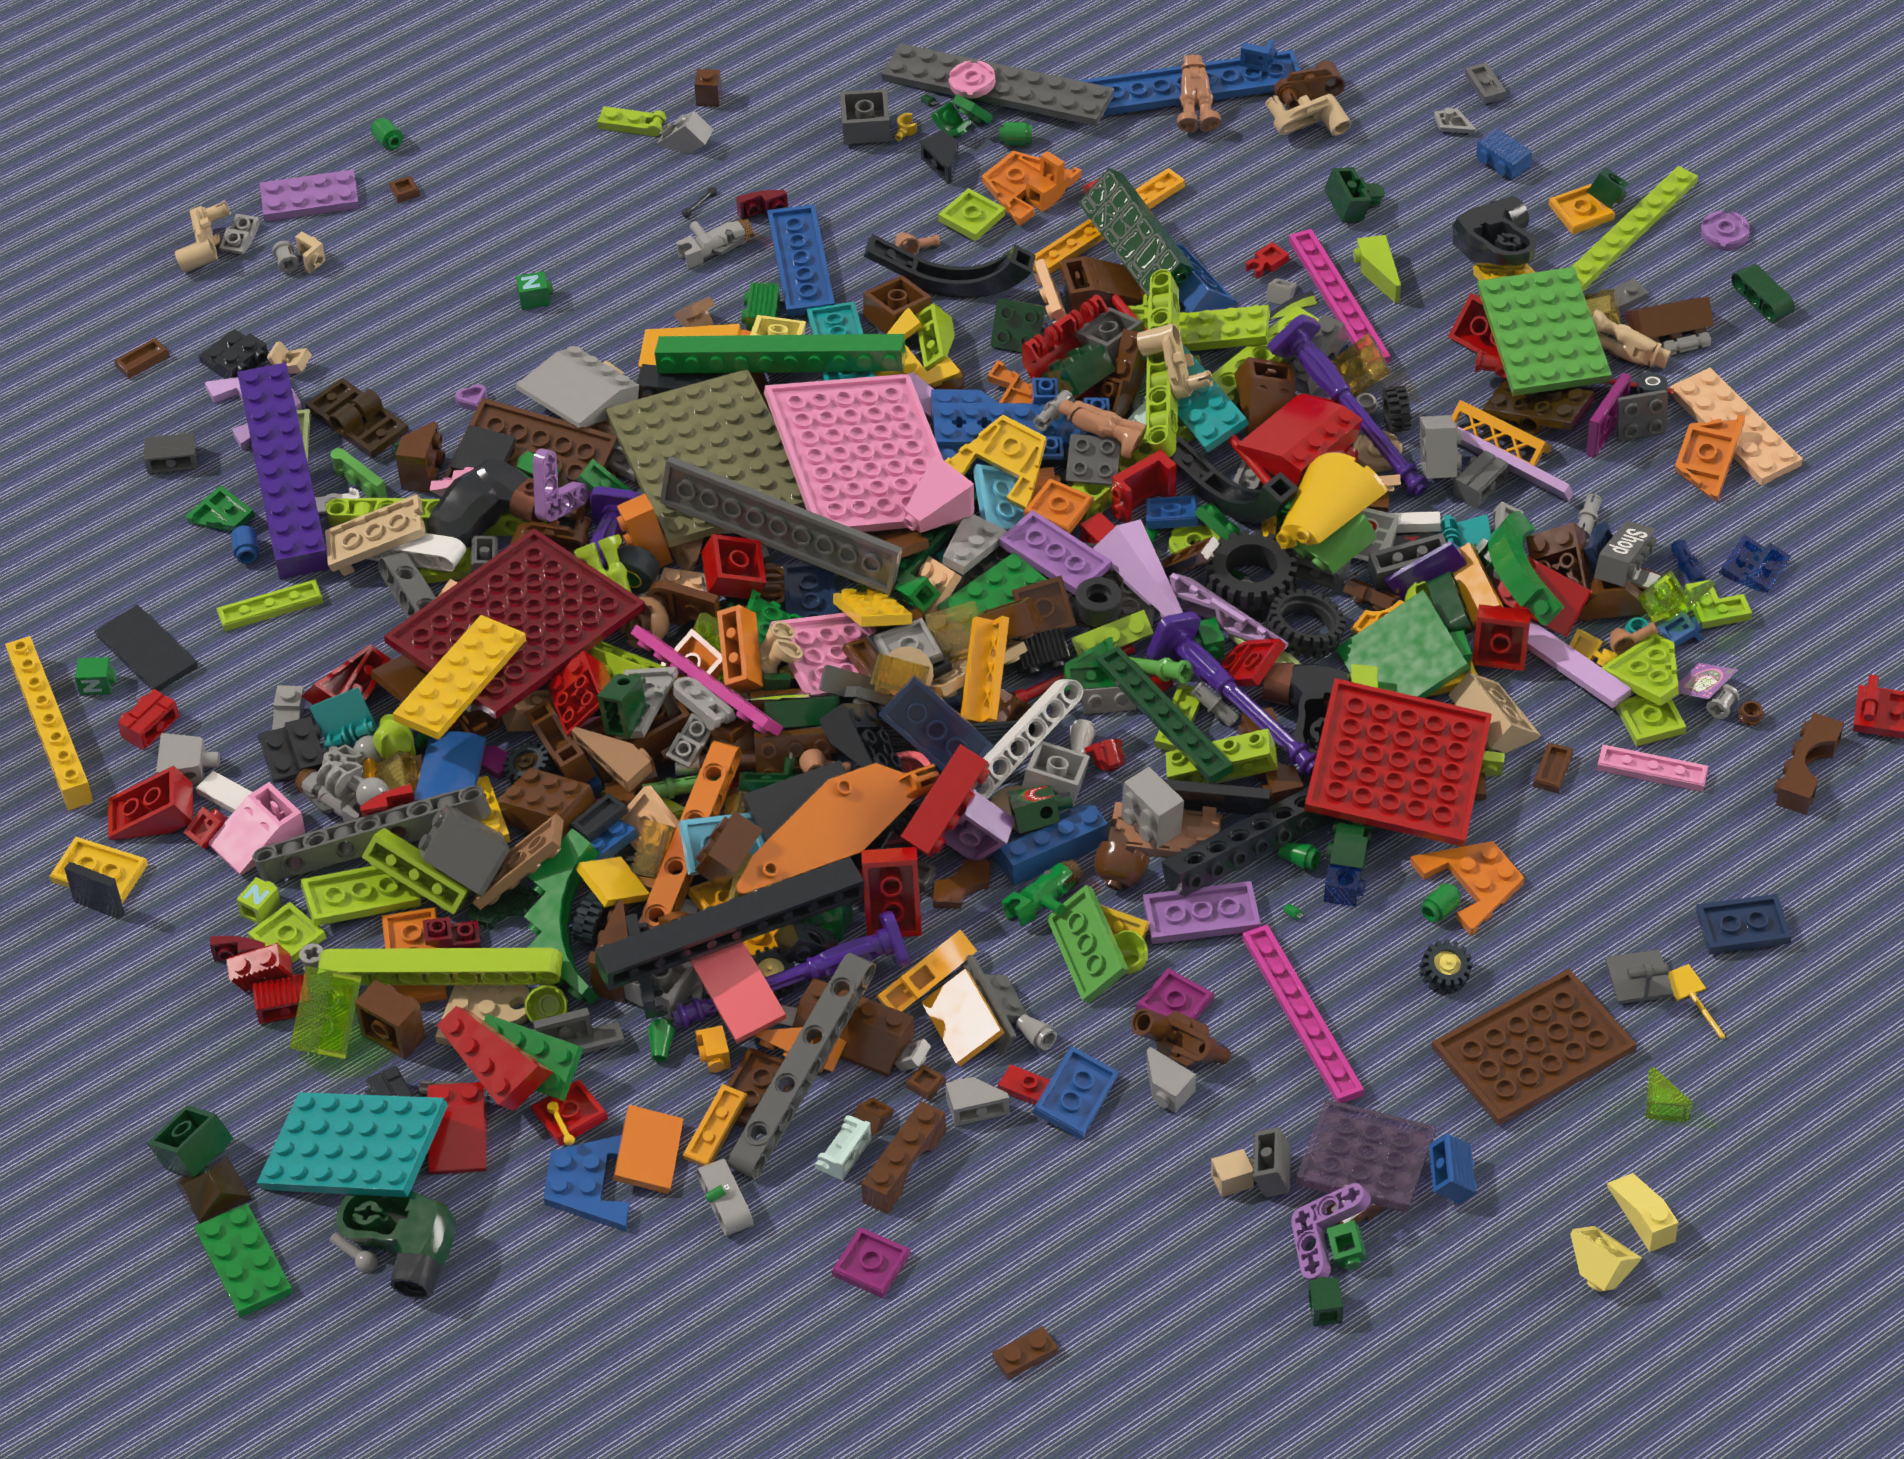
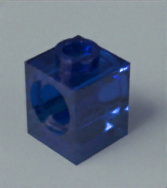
M1329 864L1324 888V902L1356 907L1358 896H1364L1366 880H1361V868Z

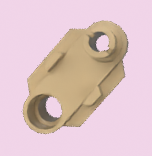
M1332 94L1321 96L1312 101L1307 95L1302 96L1298 99L1300 106L1291 110L1285 109L1278 96L1271 97L1265 102V106L1275 118L1273 124L1280 135L1292 133L1322 120L1331 135L1338 136L1346 132L1352 124Z
M225 200L209 208L198 206L190 210L196 242L175 251L177 262L183 273L218 260L216 246L220 245L222 241L219 234L213 236L211 225L213 221L231 215Z
M1175 323L1137 334V344L1144 357L1164 352L1171 389L1176 399L1191 396L1193 390L1213 386V380L1208 379L1212 378L1209 370L1189 376L1187 367L1194 365L1193 356L1191 353L1184 354L1181 335Z

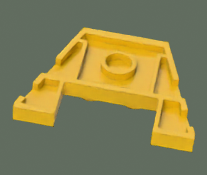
M907 308L887 334H904L906 340L923 326L913 312ZM906 345V359L903 371L874 372L875 377L910 374L913 371L929 386L934 388L943 385V381L951 378L956 380L962 377L960 370L949 357L929 371H926Z
M1001 415L981 431L975 440L968 445L962 446L956 455L951 459L948 457L945 462L964 476L975 459L979 458L1018 478V481L1007 496V501L1025 510L1032 499L1047 440L1046 436L1005 415Z

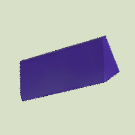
M1449 541L1387 576L1385 581L1394 593L1397 588H1400V593H1395V595L1402 597L1401 600L1404 601L1407 590L1415 582L1418 584L1424 581L1427 585L1428 581L1449 571L1454 573L1467 565V561L1462 549L1452 541Z

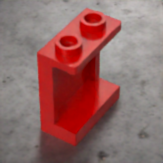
M1159 450L1112 476L1111 510L1113 515L1124 523L1132 522V510L1145 503L1146 498H1154L1158 495L1160 497L1176 496V463L1162 450Z

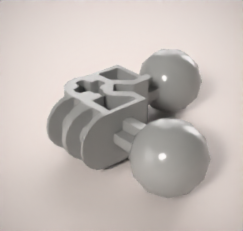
M362 736L356 741L353 749L346 744L339 748L331 746L329 752H326L323 756L322 767L316 776L317 784L325 786L326 790L334 792L337 797H343L355 791L356 799L360 806L370 799L389 791L386 783L379 778H361L364 761L371 758L378 764L384 762V759L380 757V753L374 746V736Z

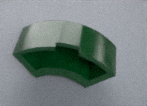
M1334 818L1332 834L1335 835L1334 843H1328L1326 858L1331 859V866L1364 871L1373 826Z

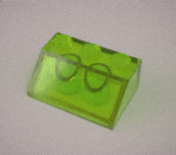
M306 966L289 1050L318 1056L346 1058L356 1008L354 1002L358 998L362 976Z

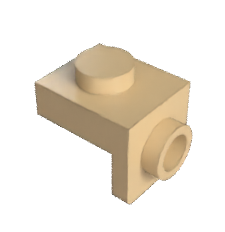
M300 232L295 236L298 254L303 256L305 271L311 273L326 261L323 243L304 232Z
M279 341L275 343L267 359L272 365L286 362L288 373L298 374L306 368V364L312 354L307 348L288 351L284 344Z

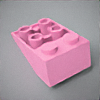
M268 782L245 798L208 844L241 876L255 867L252 855L257 849L305 833L302 814Z

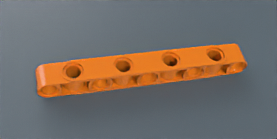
M718 741L712 742L680 821L719 816L741 759L742 751L740 747ZM713 777H720L716 781H710ZM679 825L676 828L639 923H648L650 929L659 925V922H653L654 919L676 910H681L688 889L695 876H688ZM676 870H682L680 874L672 875Z

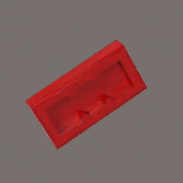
M1010 1064L998 1084V1089L1008 1093V1095L1036 1105L1050 1080Z

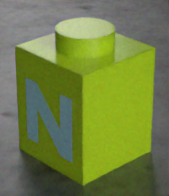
M257 877L236 899L240 916L257 925L274 914L282 905L277 886L270 881L265 882Z

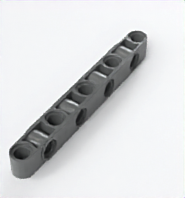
M406 552L379 558L381 576L407 618L436 599ZM473 703L466 708L467 712L481 710Z
M470 786L261 847L253 853L252 859L261 879L265 882H273L362 857L374 834L383 828H386L408 843L420 840L424 834H429L433 827L432 821L438 811H442L445 805L477 821L487 818L491 810L482 787Z
M850 952L845 955L733 1148L728 1160L730 1168L753 1179L760 1175L871 982L876 969V965L873 962ZM849 990L847 995L838 996L841 991ZM822 1037L819 1043L810 1044L814 1038ZM795 1085L791 1091L783 1092L786 1086ZM767 1133L764 1139L760 1141L755 1140L759 1134Z

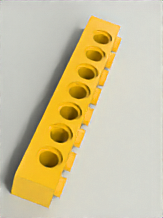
M28 636L5 644L11 666L67 810L93 803L87 778L31 637Z

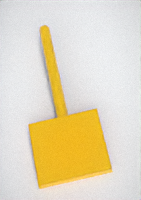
M1687 964L1670 971L1668 978L1675 1000L1679 1001L1690 996L1720 1039H1724V1033L1696 996V993L1706 990V987L1691 966Z

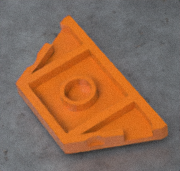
M1738 415L1735 420L1723 422L1722 419H1715L1707 423H1692L1688 426L1675 464V471L1714 501L1718 502L1745 424V416Z

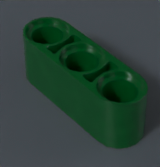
M1752 264L1732 274L1731 281L1736 291L1769 322H1774L1794 312L1795 305L1791 296L1757 264Z
M1449 571L1428 581L1427 587L1435 609L1449 632L1463 630L1467 634L1473 631L1474 626L1453 573Z
M840 695L764 701L765 714L783 726V728L821 725L819 719L840 706Z

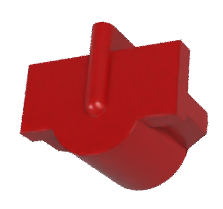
M1117 738L1097 742L1084 748L1086 753H1091L1094 765L1105 772L1117 770L1125 764V755L1121 746L1123 744Z

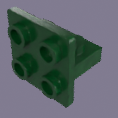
M1003 298L997 299L990 345L996 348L1022 352V344L1037 334L1043 335L1045 333L1044 331L1048 327V322H1044L1045 306Z

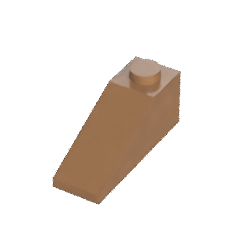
M574 727L571 730L573 740L629 793L653 772L651 766L652 759L644 749L640 748L638 750L631 743L582 728Z

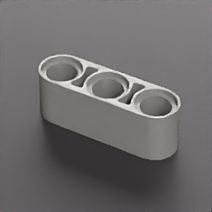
M725 1159L697 1168L698 1179L705 1195L719 1185L724 1187L728 1184L730 1188L726 1191L727 1194L710 1203L725 1236L753 1227L754 1223L750 1210Z

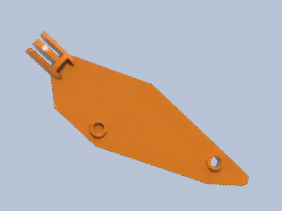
M874 763L828 779L752 855L736 885L737 892L747 894L784 879L806 873L809 870L831 864L834 861L861 853V850H864L915 798L930 792L940 776L938 771H934L936 769L935 764L908 773H902ZM766 868L771 869L773 874L768 873Z

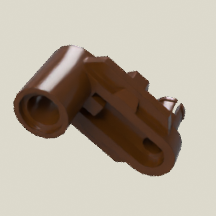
M1324 60L1318 63L1315 69L1291 72L1287 78L1280 79L1274 86V93L1279 97L1281 103L1286 104L1287 109L1291 110L1300 106L1298 99L1305 95L1311 101L1327 94H1332L1334 97L1340 95L1345 88V82L1336 65L1329 60Z
M578 516L573 530L567 526H560V522L557 519L551 522L547 521V523L533 521L522 523L516 527L510 545L532 529H536L575 555L574 551L590 544V539L587 535L592 526V520L585 516L581 524L583 516Z
M1142 1008L1137 1010L1132 1017L1131 1028L1136 1035L1155 1041L1158 1052L1187 1067H1192L1198 1062L1207 1064L1211 1061L1224 1065L1230 1060V1050L1217 1044V1041L1210 1036L1207 1025L1178 1011H1174L1166 1016Z

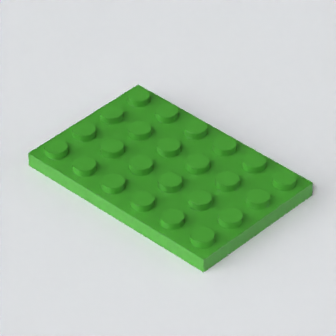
M1574 267L1478 281L1477 289L1513 396L1611 382L1612 374Z

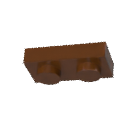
M1041 1326L992 1352V1359L1006 1379L1009 1380L1057 1355L1058 1346L1045 1328Z

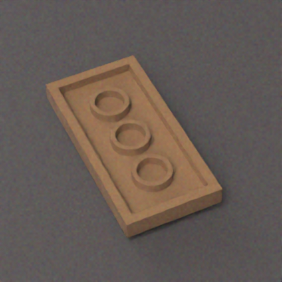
M556 813L511 848L484 895L481 896L474 893L473 904L480 910L488 904H494L504 891L515 888L523 876L527 873H534L545 859L553 858L561 849L564 820Z

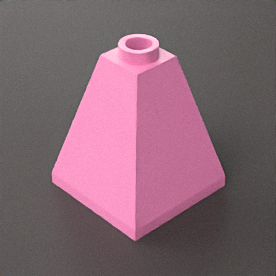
M937 455L932 458L905 508L904 524L910 530L914 531L916 529L919 533L970 517L974 514V484Z

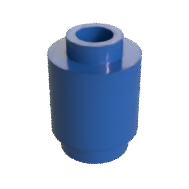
M250 526L235 528L231 533L235 558L243 564L254 562L259 554L256 530Z

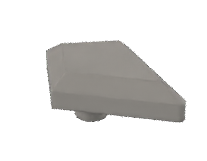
M1448 107L1445 110L1434 112L1439 131L1476 133V128L1457 108L1452 109Z

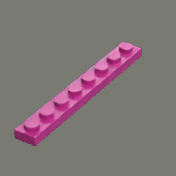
M1308 229L1289 235L1290 245L1335 318L1345 324L1347 337L1367 370L1390 363V354L1313 230Z
M638 625L634 627L631 634L639 639L637 642L639 646L649 652L652 649L655 650L653 656L664 663L670 661L671 665L669 667H676L679 674L683 675L685 672L688 674L687 677L699 681L712 693L719 696L732 709H737L736 715L748 723L750 720L754 721L752 727L766 735L769 731L777 736L783 729V726L651 632Z
M1268 924L1244 932L1242 934L1244 944L1337 1105L1362 1097L1364 1095L1362 1085Z

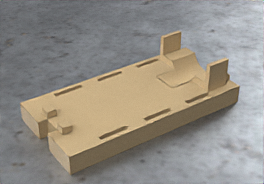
M418 494L325 530L328 566L332 572L340 570L343 576L355 572L352 564L426 536L424 521L421 518V515H423L422 500Z

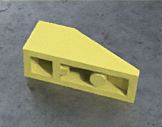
M1632 1173L1607 1183L1608 1189L1649 1252L1676 1241L1679 1222L1665 1201L1635 1174Z

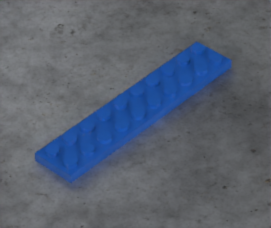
M1293 50L1277 52L1276 61L1270 64L1267 72L1240 66V57L1204 62L1213 100L1274 92V86L1280 79L1287 78L1291 72L1300 71ZM1181 66L1078 80L1114 88L1115 95L1103 116L1181 105L1179 99L1181 95Z

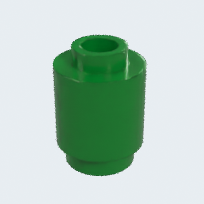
M379 118L373 122L371 126L372 136L386 150H394L400 146L403 141V134L390 120Z
M1004 122V127H999V141H1004V146H1026V144H1032V125H1026V122Z
M1442 883L1423 900V904L1420 907L1422 914L1433 923L1443 920L1461 904L1460 892L1454 885Z

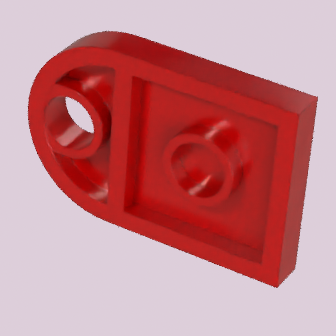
M1280 638L1248 640L1229 652L1220 665L1230 676L1235 678L1238 686H1258L1287 645Z

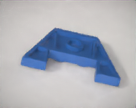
M622 1135L552 1150L550 1152L544 1191V1205L627 1232L630 1211L629 1202L602 1201L608 1159H617Z

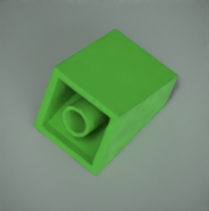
M1359 513L1321 543L1305 545L1297 540V545L1292 549L1301 558L1309 557L1312 560L1311 563L1323 572L1326 569L1334 574L1370 545L1378 536L1367 517Z

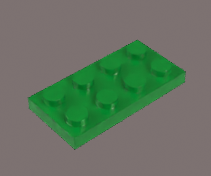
M1013 553L937 605V612L970 639L972 619L980 612L1013 602L1014 598L1011 590L1047 579L1016 553Z
M486 1014L484 1021L554 1072L535 1091L565 1101L584 1048Z
M247 1203L194 1226L196 1235L239 1318L293 1294L288 1279Z

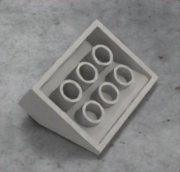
M570 346L565 350L554 353L517 383L516 389L571 424L581 428L608 420L605 408L638 400L639 384L630 380L628 376L620 374L613 367L602 363L596 357L582 351L580 347Z

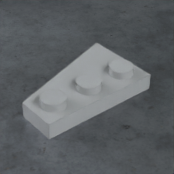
M975 514L962 519L943 555L942 564L964 575L999 547V538L1007 530Z
M676 667L624 670V675L632 676L634 673H639L646 679V684L643 687L646 709L630 738L645 737L678 675ZM617 736L618 739H628V738H623V737H618V736Z

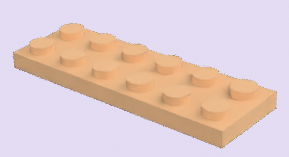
M1711 368L1670 386V388H1674V394L1670 395L1697 422L1707 423L1715 419H1722L1723 422L1735 420L1738 415L1745 416V424L1733 458L1760 485L1802 466L1803 458Z

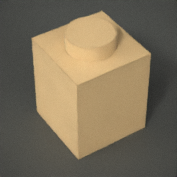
M1244 1149L1211 1159V1176L1221 1197L1254 1187V1177L1252 1176V1170L1254 1169L1253 1159H1248Z

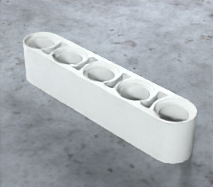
M425 533L426 536L367 559L379 561L380 557L406 552L415 567L453 571L466 552V546L454 537Z

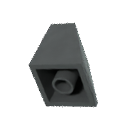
M445 805L443 810L438 811L432 821L433 827L429 834H424L419 842L418 848L421 858L475 893L483 896L510 849L501 832Z

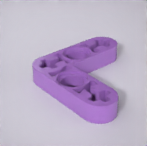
M542 448L536 451L533 457L535 515L540 520L551 522L583 506L588 500L589 490L586 484L575 481L558 489L556 453Z
M1349 1184L1298 1208L1293 1213L1291 1224L1301 1273L1306 1279L1316 1280L1320 1277H1329L1331 1267L1323 1229L1361 1213L1369 1206L1371 1195L1360 1184ZM1336 1203L1335 1211L1331 1215L1326 1216L1328 1206ZM1312 1239H1316L1315 1247L1310 1251H1306L1307 1243Z

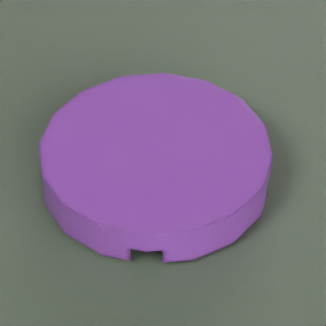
M1716 211L1704 218L1701 226V237L1714 248L1732 250L1741 247L1747 242L1750 226L1748 221L1738 213L1731 212L1729 214L1725 213V211Z

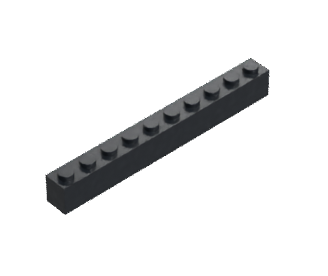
M850 857L837 860L824 867L809 870L799 876L784 879L777 884L759 888L741 897H734L716 906H709L694 914L682 916L663 925H657L647 931L629 935L627 938L613 943L604 944L600 948L595 949V965L610 991L864 898V880Z

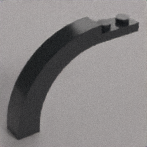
M874 234L868 239L864 253L865 258L899 275H903L924 292L954 298L986 297L1006 291L1018 285L1032 273L1036 257L1035 254L1014 245L1003 256L988 263L975 266H948L922 259Z
M1179 435L1176 437V451L1169 457L1176 463V470L1195 486V493L1208 504L1213 503L1222 513L1245 522L1258 523L1272 518L1295 498L1299 489L1281 472L1263 485L1262 490L1244 487L1223 475Z

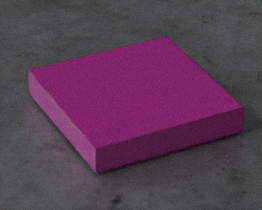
M1167 968L1136 1004V1010L1146 1008L1166 1016L1174 1011H1178L1197 1020L1214 1000V993Z
M859 1227L833 1267L832 1276L884 1298L909 1259L911 1249Z

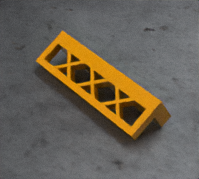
M1459 400L1451 417L1453 422L1457 423L1462 412L1469 415L1471 426L1463 429L1466 431L1473 430L1474 435L1479 438L1477 428L1486 424L1489 425L1493 436L1483 440L1487 442L1494 440L1495 445L1500 449L1502 448L1498 438L1506 435L1511 436L1514 447L1504 451L1508 453L1516 451V457L1522 460L1524 459L1520 452L1521 448L1527 446L1535 448L1536 451L1531 461L1524 460L1535 467L1542 453L1549 454L1553 446L1462 400Z
M976 616L972 619L961 715L970 723H989L997 720L1009 617L1001 616L995 620Z

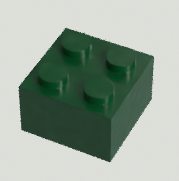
M1089 343L1081 348L1076 346L1066 352V358L1063 360L1057 359L1048 364L1049 369L1041 375L1043 378H1057L1059 394L1061 391L1067 390L1073 396L1082 394L1114 372L1116 368L1103 344L1092 346Z
M186 1105L147 1144L164 1168L194 1178L197 1174L205 1171L207 1164L216 1156L222 1154L234 1138L217 1114Z

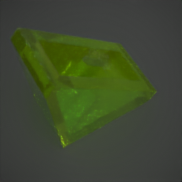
M1651 1067L1648 1071L1646 1084L1645 1118L1688 1121L1691 1116L1693 1102L1656 1068Z

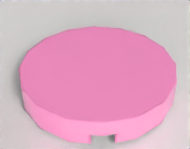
M965 61L954 67L949 74L950 89L954 94L971 99L988 94L996 83L994 69L983 61H977V63Z

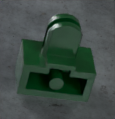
M1354 167L1333 168L1324 188L1341 222L1363 221L1368 208L1380 206L1385 194L1384 188L1378 183L1366 184L1363 177L1358 176Z

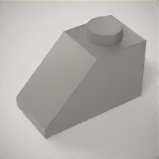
M1152 1047L1148 1048L1147 1071L1152 1099L1159 1106L1168 1108L1176 1113L1196 1091V1074Z
M974 1077L956 1079L946 1083V1100L954 1126L1010 1114L1008 1093Z

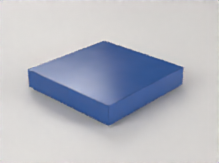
M1195 495L1145 499L1147 529L1198 526V517L1194 514L1197 510Z

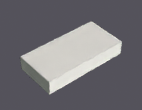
M1440 511L1390 513L1400 516L1396 533L1441 531Z
M212 771L196 787L197 794L231 813H234L245 798L253 793L215 771Z

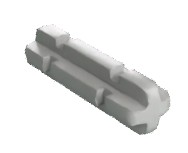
M1708 332L1699 333L1697 337L1694 334L1677 338L1675 342L1674 340L1665 341L1663 348L1671 351L1670 355L1677 354L1676 351L1682 353L1698 349V346L1700 348L1708 347L1711 345V337Z

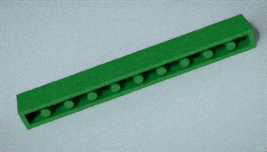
M904 334L659 336L654 354L657 373H735L747 369L750 373L903 371L906 347Z

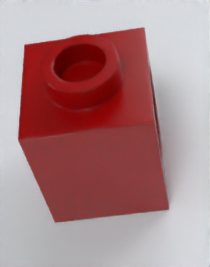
M1099 512L1080 523V541L1093 549L1116 526Z

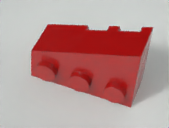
M369 644L341 666L331 671L327 676L314 683L301 697L315 705L359 687L366 701L377 683L371 678V671L391 661V658Z

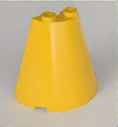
M1342 453L1320 455L1308 466L1280 532L1276 535V540L1280 544L1281 549L1295 547L1297 540L1305 545L1319 544L1388 491L1387 487L1370 467L1366 465L1363 468L1355 462L1356 458Z

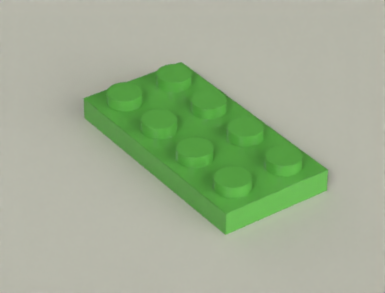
M1085 885L1063 903L1065 911L1062 914H1057L1053 911L1046 918L1082 1001L1089 1004L1128 973L1129 969L1093 888Z

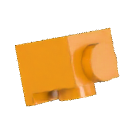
M723 1026L695 1031L701 1063H707L709 1073L730 1069V1056Z

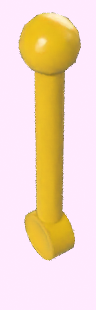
M554 1101L548 1103V1112L554 1115L564 1135V1143L572 1145L575 1142V1138L569 1134L558 1112V1103Z

